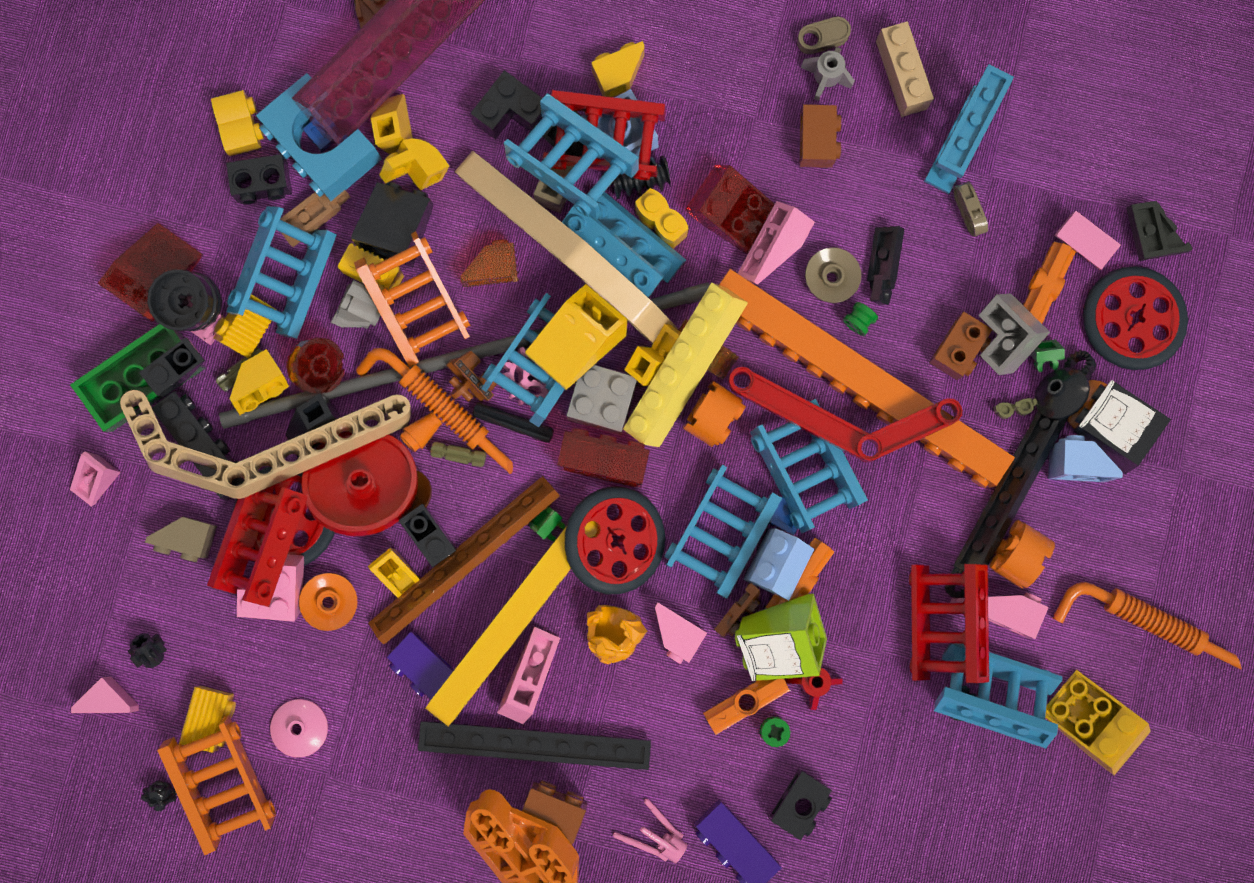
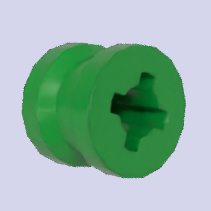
M856 302L853 306V312L846 315L843 322L853 332L865 337L868 333V327L870 324H875L878 316L865 304Z
M768 717L760 726L761 738L771 747L783 746L790 738L791 731L789 725L779 717Z

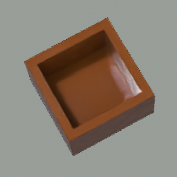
M541 780L539 784L534 782L522 812L558 827L573 845L587 809V803L583 802L584 797L572 791H568L567 794L556 791V785Z

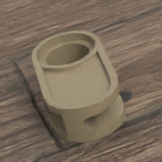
M833 17L806 25L799 32L797 46L805 54H815L839 47L847 42L851 32V25L842 17ZM807 33H812L817 36L818 43L814 46H809L804 43L803 36Z
M965 182L954 186V198L970 235L975 237L988 232L987 219L972 184Z

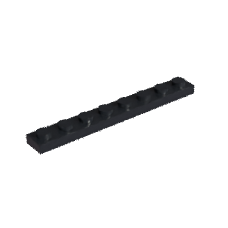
M421 721L418 751L640 770H649L651 740L455 723H451L448 727L443 722Z

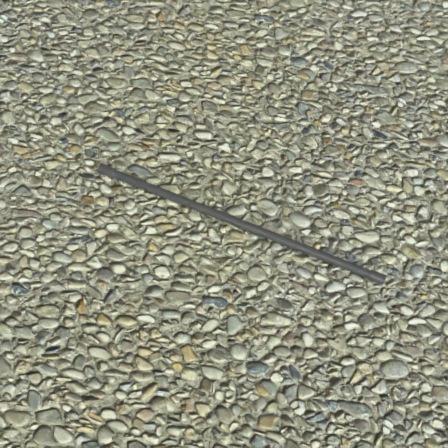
M709 282L650 300L660 310L683 304H692L701 301L710 285ZM545 327L533 331L539 335ZM517 335L420 360L416 365L422 369L421 373H429L448 368L446 364L451 359L459 358L469 351L474 352L479 359L504 353ZM522 338L516 349L530 346L531 343ZM393 368L263 402L253 411L245 412L242 415H239L236 409L220 412L219 418L222 427L226 429L248 423L254 419L298 408L319 393L329 400L400 381L403 377Z

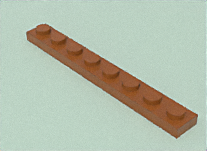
M543 476L540 477L457 547L455 552L438 563L418 582L413 584L400 597L368 622L377 639L384 645L391 638L395 637L404 627L419 617L423 611L440 599L449 589L461 581L480 563L484 562L494 551L505 544L513 535L529 524L532 519L560 497L557 491Z

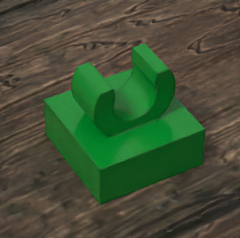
M1056 339L1042 341L1030 354L1034 359L1035 368L1042 372L1043 363L1050 361V367L1053 370H1057L1058 360L1065 359V348Z
M549 506L527 525L543 539L547 537L555 542L556 538L551 534V531L555 526H559L563 530L566 528L565 524L561 521L562 517Z

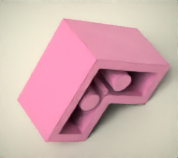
M287 554L269 607L242 600L245 590L238 588L237 617L295 621L300 614L299 598L303 589L304 556Z

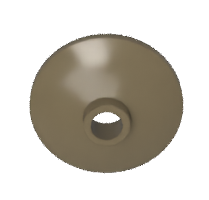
M826 248L813 255L808 262L805 280L810 292L816 298L827 303H839L849 299L859 288L861 269L856 258L846 250ZM827 274H835L837 280L830 282L827 279Z

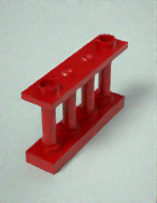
M552 90V97L572 111L585 112L587 121L595 127L598 126V119L602 117V114L613 115L615 119L613 139L622 146L624 144L627 121L630 120V117L641 119L643 131L639 152V170L633 178L650 180V177H657V166H651L649 163L655 124H658V121L665 122V104ZM557 127L555 145L565 135L564 130L560 127ZM583 145L582 156L588 150L587 146ZM543 152V159L548 155L547 152ZM564 153L552 168L566 170V166L574 167L581 157L565 155ZM595 159L587 169L607 171L611 165L607 160Z
M275 485L237 500L207 583L209 587L237 594V589L242 588L245 590L242 600L265 607L270 606L308 498L305 494L284 487L281 488L279 495L273 494ZM268 504L275 506L269 523L263 521ZM258 532L265 534L259 551L253 549ZM248 560L255 562L250 578L243 577Z
M964 564L963 573L929 574V565H911L909 584L911 586L912 658L910 660L912 681L930 680V672L964 673L966 683L989 682L988 565ZM930 585H963L965 588V600L963 603L930 602ZM930 614H963L965 617V630L963 632L930 631ZM930 643L964 644L966 659L964 661L930 660Z

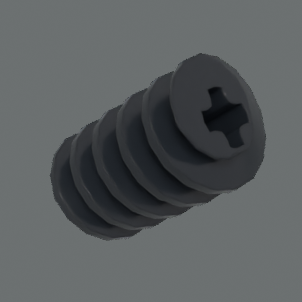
M664 155L660 156L659 164L656 163L653 157H650L649 165L657 166L658 170L657 177H650V180L631 178L625 173L619 174L613 181L616 198L620 199L622 190L625 191L628 197H631L633 188L636 189L640 196L645 186L647 189H654V185L657 184L661 192L664 191L665 183H668L671 187L666 157Z

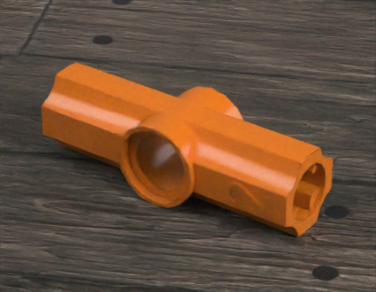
M1054 241L1051 244L1041 268L1037 269L1028 286L1029 293L1023 306L1041 324L1044 322L1052 302L1057 299L1065 284V279L1063 278L1076 253L1071 246Z
M813 538L809 543V546L814 548V551L790 600L809 594L819 579L817 576L834 554V551L829 546L816 538ZM774 594L765 608L768 609L788 600Z
M784 679L758 680L745 688L739 689L732 696L703 712V715L715 735L743 718L755 714L760 708L790 690ZM744 694H750L754 699L753 706L747 710H743L739 706V699Z

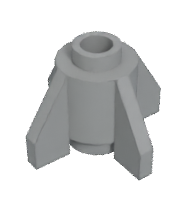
M836 47L835 51H827L820 57L804 59L801 65L802 69L814 73L816 81L820 84L814 97L817 101L820 100L825 87H832L839 82L840 85L851 89L855 81L845 68V60L840 54L841 49Z
M353 280L351 284L347 285L344 296L331 323L339 327H364L368 329L370 324L376 325L380 313L363 284Z

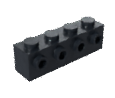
M173 391L152 407L153 412L179 445L233 463L239 462L238 460L234 461L229 455L231 450L221 438L217 439L212 433L214 428L204 416L200 417L195 411L196 404L187 394L182 395ZM193 462L205 477L213 476L217 471ZM235 478L230 484L239 486L245 479ZM216 493L222 499L230 500L232 498Z

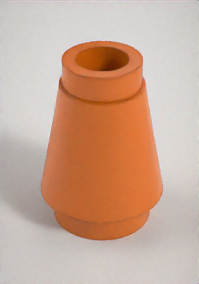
M433 412L403 429L404 432L400 435L401 440L414 453L418 449L422 450L442 425L437 416L432 414Z

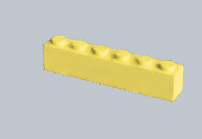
M714 283L710 284L623 430L643 445L661 446L747 306V301L728 288Z

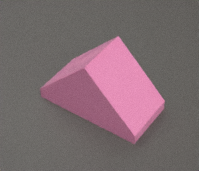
M85 451L80 456L70 490L92 507L120 474V471L101 456Z
M111 676L102 677L71 707V713H131L139 711V705Z

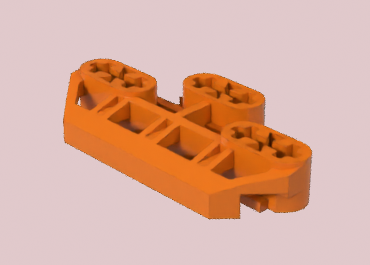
M484 790L478 800L470 803L466 812L463 835L502 883H578L579 855L558 827L511 807L504 796L495 790Z

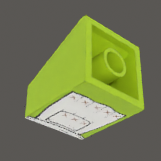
M807 594L742 617L739 630L735 632V641L737 647H741L744 668L749 670L752 681L819 676L827 636L814 594Z

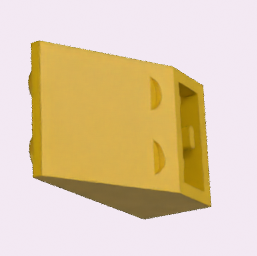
M585 284L562 305L525 351V354L567 390L626 337L628 319Z
M1078 670L1072 674L1046 705L1045 718L1049 722L1058 724L1059 731L1112 775L1119 771L1151 732L1148 722Z

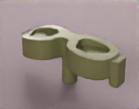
M1027 398L1015 404L999 403L993 407L994 413H997L1002 419L1011 417L1014 411L1018 415L1025 416L1033 411L1037 400Z

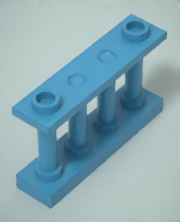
M988 64L977 86H973L924 182L947 194L950 193L957 178L961 179L1014 76Z
M547 93L540 101L543 118L521 144L517 146L509 139L504 142L506 159L517 168L521 166L569 200L580 214L586 217L590 215L597 220L600 217V207L596 201L619 174L625 173L632 178L639 170V157ZM557 125L564 130L565 135L542 162L528 154L551 126ZM579 141L587 146L588 150L570 172L562 178L552 171L551 168L573 142ZM602 157L611 166L586 195L573 185L596 158Z
M606 192L596 201L600 207V217L597 220L590 215L586 217L580 214L573 205L562 221L564 225L587 242L647 297L652 294L662 279L666 283L670 282L686 261L684 257Z
M267 206L258 219L259 228L237 285L228 296L226 312L243 316L246 309L276 322L278 326L277 334L297 339L337 235L328 230H315L314 233L310 234L281 220L283 208ZM277 230L307 244L308 249L304 259L300 260L270 246L275 231ZM265 257L297 270L298 275L294 285H287L261 273L260 270ZM255 283L287 296L288 301L284 311L279 312L249 299Z
M547 293L541 301L538 299L534 300L527 310V313L531 316L497 366L491 363L482 376L486 380L482 387V390L485 392L495 382L531 406L530 410L534 414L529 421L537 427L545 420L563 393L564 388L542 368L515 351L522 338L531 344L537 338L538 334L530 329L537 316L547 323L554 317L555 314L544 307L551 297ZM510 360L546 385L545 388L549 390L545 398L540 395L536 397L502 374L500 371L505 363Z
M816 399L810 401L820 407ZM788 422L766 432L762 424L750 432L752 436L751 443L754 449L760 452L782 497L791 512L790 520L794 527L800 530L801 534L815 527L811 519L841 504L847 505L848 509H852L868 501L841 449L810 433L812 443L779 458L772 443L801 428ZM815 453L821 454L825 462V468L792 483L785 468ZM829 478L834 480L839 489L838 493L805 509L798 494Z
M722 465L719 471L713 468L706 481L710 485L680 541L677 545L672 542L664 557L668 559L666 566L670 568L676 560L715 582L714 585L718 587L716 594L726 599L782 497L773 492L768 498L757 496L723 477L727 467ZM718 486L756 507L755 511L759 512V515L755 522H746L710 502L709 499L715 488ZM705 511L742 532V536L745 537L742 546L732 547L695 526L702 512ZM689 535L729 557L728 561L732 562L727 573L723 570L719 572L681 551Z
M949 643L942 654V660L964 661L966 659L964 644ZM989 652V682L979 683L977 697L961 691L964 673H952L950 688L944 687L935 701V712L1047 748L1058 732V724L1045 719L1047 695H1052L1062 682V676ZM992 676L1008 681L1005 706L989 701ZM1020 686L1036 691L1033 716L1017 710Z

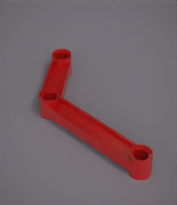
M738 367L731 372L729 377V388L734 394L753 402L866 463L951 426L961 418L963 411L958 401L947 398L869 434L752 372L749 368ZM743 374L749 378L750 384L748 387L738 388L734 384V378L737 375ZM946 405L952 408L954 412L952 420H946L941 416L940 410L942 406ZM869 441L875 445L876 452L874 456H866L862 452L861 446L863 442Z

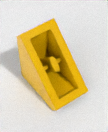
M389 548L368 565V568L397 598L420 580L400 553L393 548Z

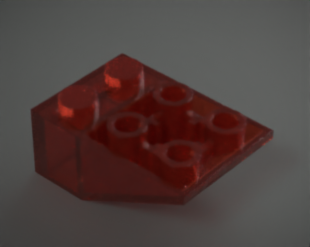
M715 165L685 208V211L704 227L748 255L775 204L731 165Z
M157 223L112 263L98 284L138 313L154 322L155 319L150 314L147 303L148 291L154 279L163 272L174 269L192 271L203 254Z

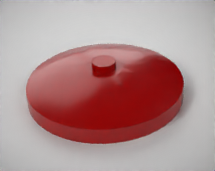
M345 431L340 433L338 436L341 438H349L352 435V433L349 431ZM389 434L306 470L302 475V492L308 496L306 505L312 516L325 528L346 536H367L390 528L399 519L404 517L411 508L418 489V474L411 453L405 445ZM322 443L316 450L325 448L326 444Z

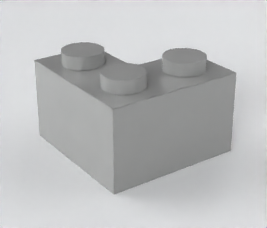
M997 294L979 314L998 334L980 356L998 375L1014 373L1050 331L1012 294Z

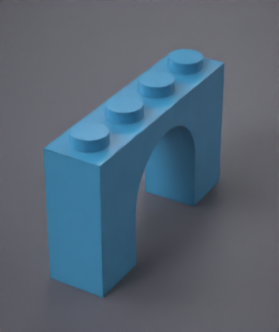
M306 73L260 111L256 117L262 123L259 129L269 141L273 138L277 140L279 144L275 147L287 160L291 156L295 161L292 166L300 176L304 178L308 175L312 180L309 185L319 197L325 194L332 201L379 163L382 158L376 148L358 129L329 152L311 154L301 149L303 128L332 104L325 92Z

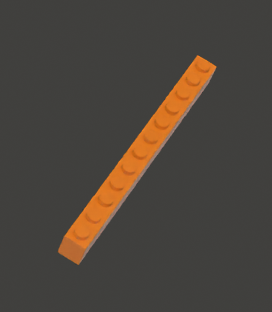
M729 269L719 284L748 302L736 322L739 327L748 332L753 330L760 335L759 339L770 347L776 345L783 350L782 354L794 363L800 361L807 366L806 371L816 378L824 377L830 381L829 386L841 394L844 392L854 397L853 402L866 410L869 407L878 413L876 417L883 423L890 425L934 404L735 271ZM943 409L940 410L941 416L944 419L952 420V415ZM959 420L951 426L918 440L925 444L923 448L936 457L940 454L949 460L947 464L951 468L961 473L964 470L973 476L971 480L982 488L997 486L1015 458Z

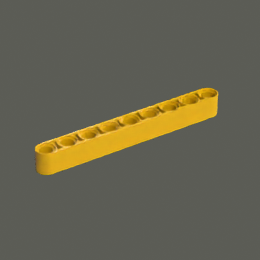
M594 521L588 522L585 526V534L589 538L597 533L598 528ZM566 528L425 709L448 727L570 571L571 567L567 561L564 548Z

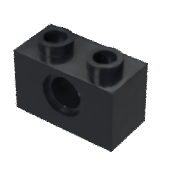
M798 769L768 818L771 822L801 841L804 835L808 837L815 828L817 822L814 819L818 812H824L830 804L832 797L829 794L832 790L806 772ZM801 798L808 799L810 803L808 810L804 813H798L795 810V804Z

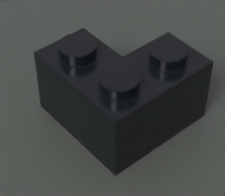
M504 70L470 113L473 124L493 139L499 136L511 119L531 132L543 118L540 105L542 97Z

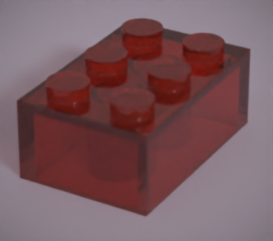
M572 428V432H564L557 463L559 470L642 489L650 450L645 449V444L635 441H628V445L617 443L616 437L600 434L599 439L589 437L588 431Z

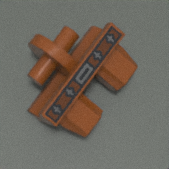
M472 351L466 352L459 358L451 359L446 364L455 375L448 381L454 387L450 395L453 399H457L462 395L467 402L474 396L479 402L484 399L489 401L494 396L491 391L496 386V383L493 382L486 392L482 390L486 382L482 376L486 371L479 378L472 372L481 362Z

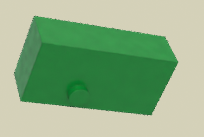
M159 324L70 384L103 432H113L128 422L120 405L121 397L126 392L131 390L141 391L147 397L150 406L163 398V396H157L139 372L182 341L184 337L180 331L167 329ZM202 364L189 379L206 369L205 366ZM138 405L133 407L136 415L141 413Z

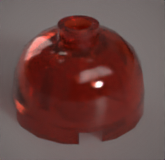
M312 337L301 340L292 347L287 357L286 368L288 377L294 386L304 392L315 394L331 392L340 384L345 373V369H342L343 352L330 339Z

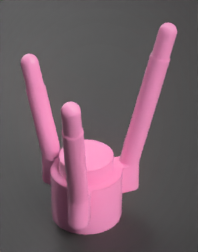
M645 799L644 803L671 835L666 833L661 838L647 828L641 827L640 831L658 843V849L617 832L613 833V837L656 855L665 862L669 859L673 863H677L684 854L688 844L681 840L683 834L672 826L649 799Z

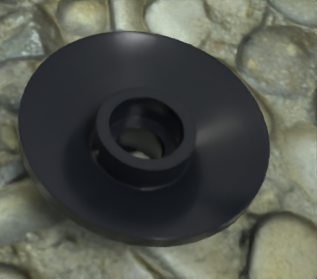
M1069 367L1060 368L1049 373L1040 382L1035 392L1038 411L1043 416L1055 420L1072 416L1087 401L1090 391L1088 379L1081 371Z

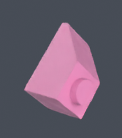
M657 602L654 608L663 646L669 650L666 655L679 664L682 663L683 659L689 663L707 633Z

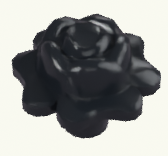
M158 780L143 789L141 800L147 802L149 807H153L155 811H163L168 803L176 801L177 793L170 783Z

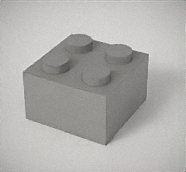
M596 365L592 366L577 380L568 409L567 420L621 436L637 380L630 375Z

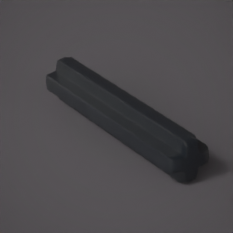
M480 402L476 403L473 409V416L475 418L546 443H550L552 440L554 429L542 424L537 427L528 419Z

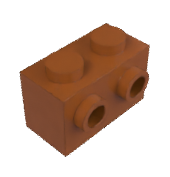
M803 104L800 112L799 167L833 168L836 159H840L841 142H836V134L841 131V115H837V105Z
M963 311L956 318L929 363L955 380H959L964 375L968 377L977 365L974 359L978 352L983 353L989 346L992 339L988 336L993 329Z

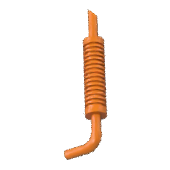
M374 348L368 352L356 368L357 374L360 376L366 375L378 360L388 363L403 377L399 384L404 388L408 387L407 391H412V396L416 394V399L420 398L421 404L424 402L425 407H430L429 411H434L433 415L438 414L437 418L440 419L441 417V422H446L445 426L448 427L450 425V430L454 429L455 435L458 433L459 438L463 437L462 441H467V446L473 450L478 445L504 470L512 474V461L485 437L489 430L484 426L480 427L481 423H476V418L471 419L472 415L468 416V411L464 412L463 406L459 408L460 404H455L456 400H451L450 395L447 397V392L443 393L442 387L440 389L437 388L439 385H434L435 381H430V376L425 377L426 373H421L422 369L415 364L410 369L393 352L384 348Z
M1088 582L1076 583L1064 593L1053 616L1054 620L1063 623L1077 597L1084 594L1090 595L1105 603L1104 610L1112 615L1115 614L1116 617H1120L1122 620L1141 627V629L1163 640H1167V642L1177 645L1193 655L1198 656L1204 651L1242 670L1237 655L1209 642V634L1181 619H1177V617L1167 614L1160 609H1156V607L1134 596H1130V594L1118 588L1113 589L1110 593Z

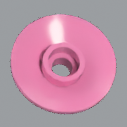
M296 699L283 704L273 715L270 725L271 738L275 746L288 756H309L315 753L326 740L328 734L326 715L317 704L309 700ZM294 724H299L302 728L301 733L298 735L292 730Z

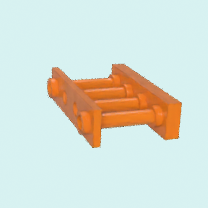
M416 231L411 233L416 245L376 265L374 263L368 265L364 257L354 262L360 278L409 367L419 363L416 353L420 352L419 348L457 329H460L464 339L470 337L466 328L471 326L464 312H457L428 256L433 252L426 238L419 239ZM420 255L422 256L429 270L389 290L387 288L381 289L377 280L381 279L380 275ZM433 280L435 281L441 295L403 314L400 312L394 314L390 305L394 304L395 299ZM447 304L454 319L416 338H413V336L407 338L403 330L407 328V324Z
M229 715L221 720L219 724L220 731L183 746L177 744L175 737L163 741L157 750L204 855L216 851L223 834L261 820L266 831L271 829L274 817L276 816L275 807L271 800H266L240 741L242 737L241 730L236 722H232ZM226 741L232 757L196 772L193 770L189 771L185 762L187 756ZM238 768L244 783L208 798L201 797L197 789L198 783ZM246 794L250 795L255 807L254 810L219 824L212 822L209 816L210 809Z

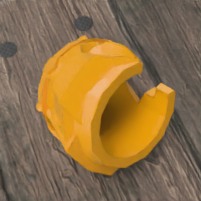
M598 605L595 611L587 613L589 649L602 663L611 664L626 660L633 654L636 645L641 642L647 633L641 618L629 610L609 605Z

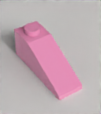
M776 201L738 274L752 283L759 284L802 247L815 222L797 208Z
M1025 593L1024 596L988 597V621L1028 639H1036L1048 607L1040 604L1041 598L1030 593ZM951 598L950 603H963L965 598Z
M536 627L532 629L506 687L497 711L498 714L521 724H524L533 714L557 649L559 637Z

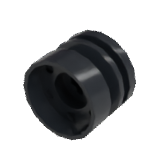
M174 269L163 272L154 279L148 291L147 303L150 314L157 323L165 328L178 331H199L208 328L216 321L221 312L222 297L218 286L206 275ZM188 296L192 297L190 300L193 303L192 307L187 306L189 304Z

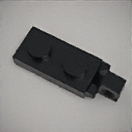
M900 226L875 228L867 281L870 282V289H872L870 301L878 305H889L892 290L895 288L905 230Z

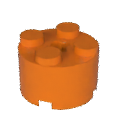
M715 381L709 384L708 388L711 390L708 391L707 395L704 393L701 395L690 412L687 421L691 422V424L687 423L683 426L685 431L711 447L725 442L731 432L727 427L734 419H739L746 407L741 403L742 399Z
M1016 520L1009 530L1010 535L1006 540L1002 539L989 568L1023 589V587L1028 588L1042 573L1045 568L1042 563L1045 556L1049 559L1051 558L1055 542L1028 524Z

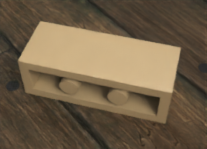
M908 21L881 29L876 43L901 117L927 110L934 98Z

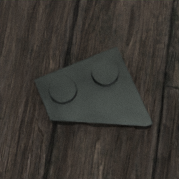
M1157 201L1132 204L1126 208L1139 261L1184 254L1193 250L1189 242L1184 243L1175 232L1178 229L1171 219L1167 218L1165 211Z

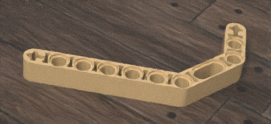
M474 151L454 171L470 187L564 263L603 299L626 317L649 342L654 343L664 324H670L678 330L672 321L646 295L587 242Z
M128 391L121 397L120 401L123 413L151 471L236 499L250 496L400 430L408 425L411 418L409 400L402 395H393L238 463H233L168 442L147 397L141 391ZM137 405L143 414L138 417L133 409ZM368 420H376L379 422L376 426L373 427L365 425V423ZM145 429H154V431L149 435H141V433ZM343 431H349L352 433V435L349 438H341L338 436ZM319 442L326 444L325 448L321 450L312 448L314 444ZM157 453H165V456L160 460L152 459ZM291 454H296L299 456V458L293 462H288L285 460V458ZM190 461L217 471L213 476L205 477L183 470L180 466L184 462ZM262 466L272 467L271 471L266 474L258 472ZM235 478L245 479L239 486L230 484Z

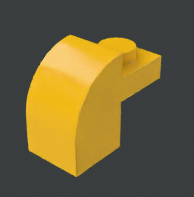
M406 139L401 142L397 152L385 158L379 175L385 183H388L408 173L421 191L442 181L449 168V164L430 143L420 139Z
M664 324L651 348L637 346L625 371L643 386H649L681 332L670 324Z

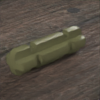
M256 348L250 358L259 354L262 350ZM244 357L227 369V374L223 372L215 379L223 391H227L234 386L233 383L236 381L241 363L248 360V358Z
M434 442L431 446L430 455L435 458L441 459L445 457V460L463 464L472 463L473 466L483 467L486 461V453L483 451L475 450L472 452L468 448L454 445L445 446L444 443Z

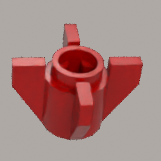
M821 668L820 675L817 676L821 678V683L817 684L816 687L812 685V679L816 676L785 678L784 680L788 684H799L801 689L810 695L809 709L817 710L819 697L825 695L831 685L843 684V678H831L829 673Z

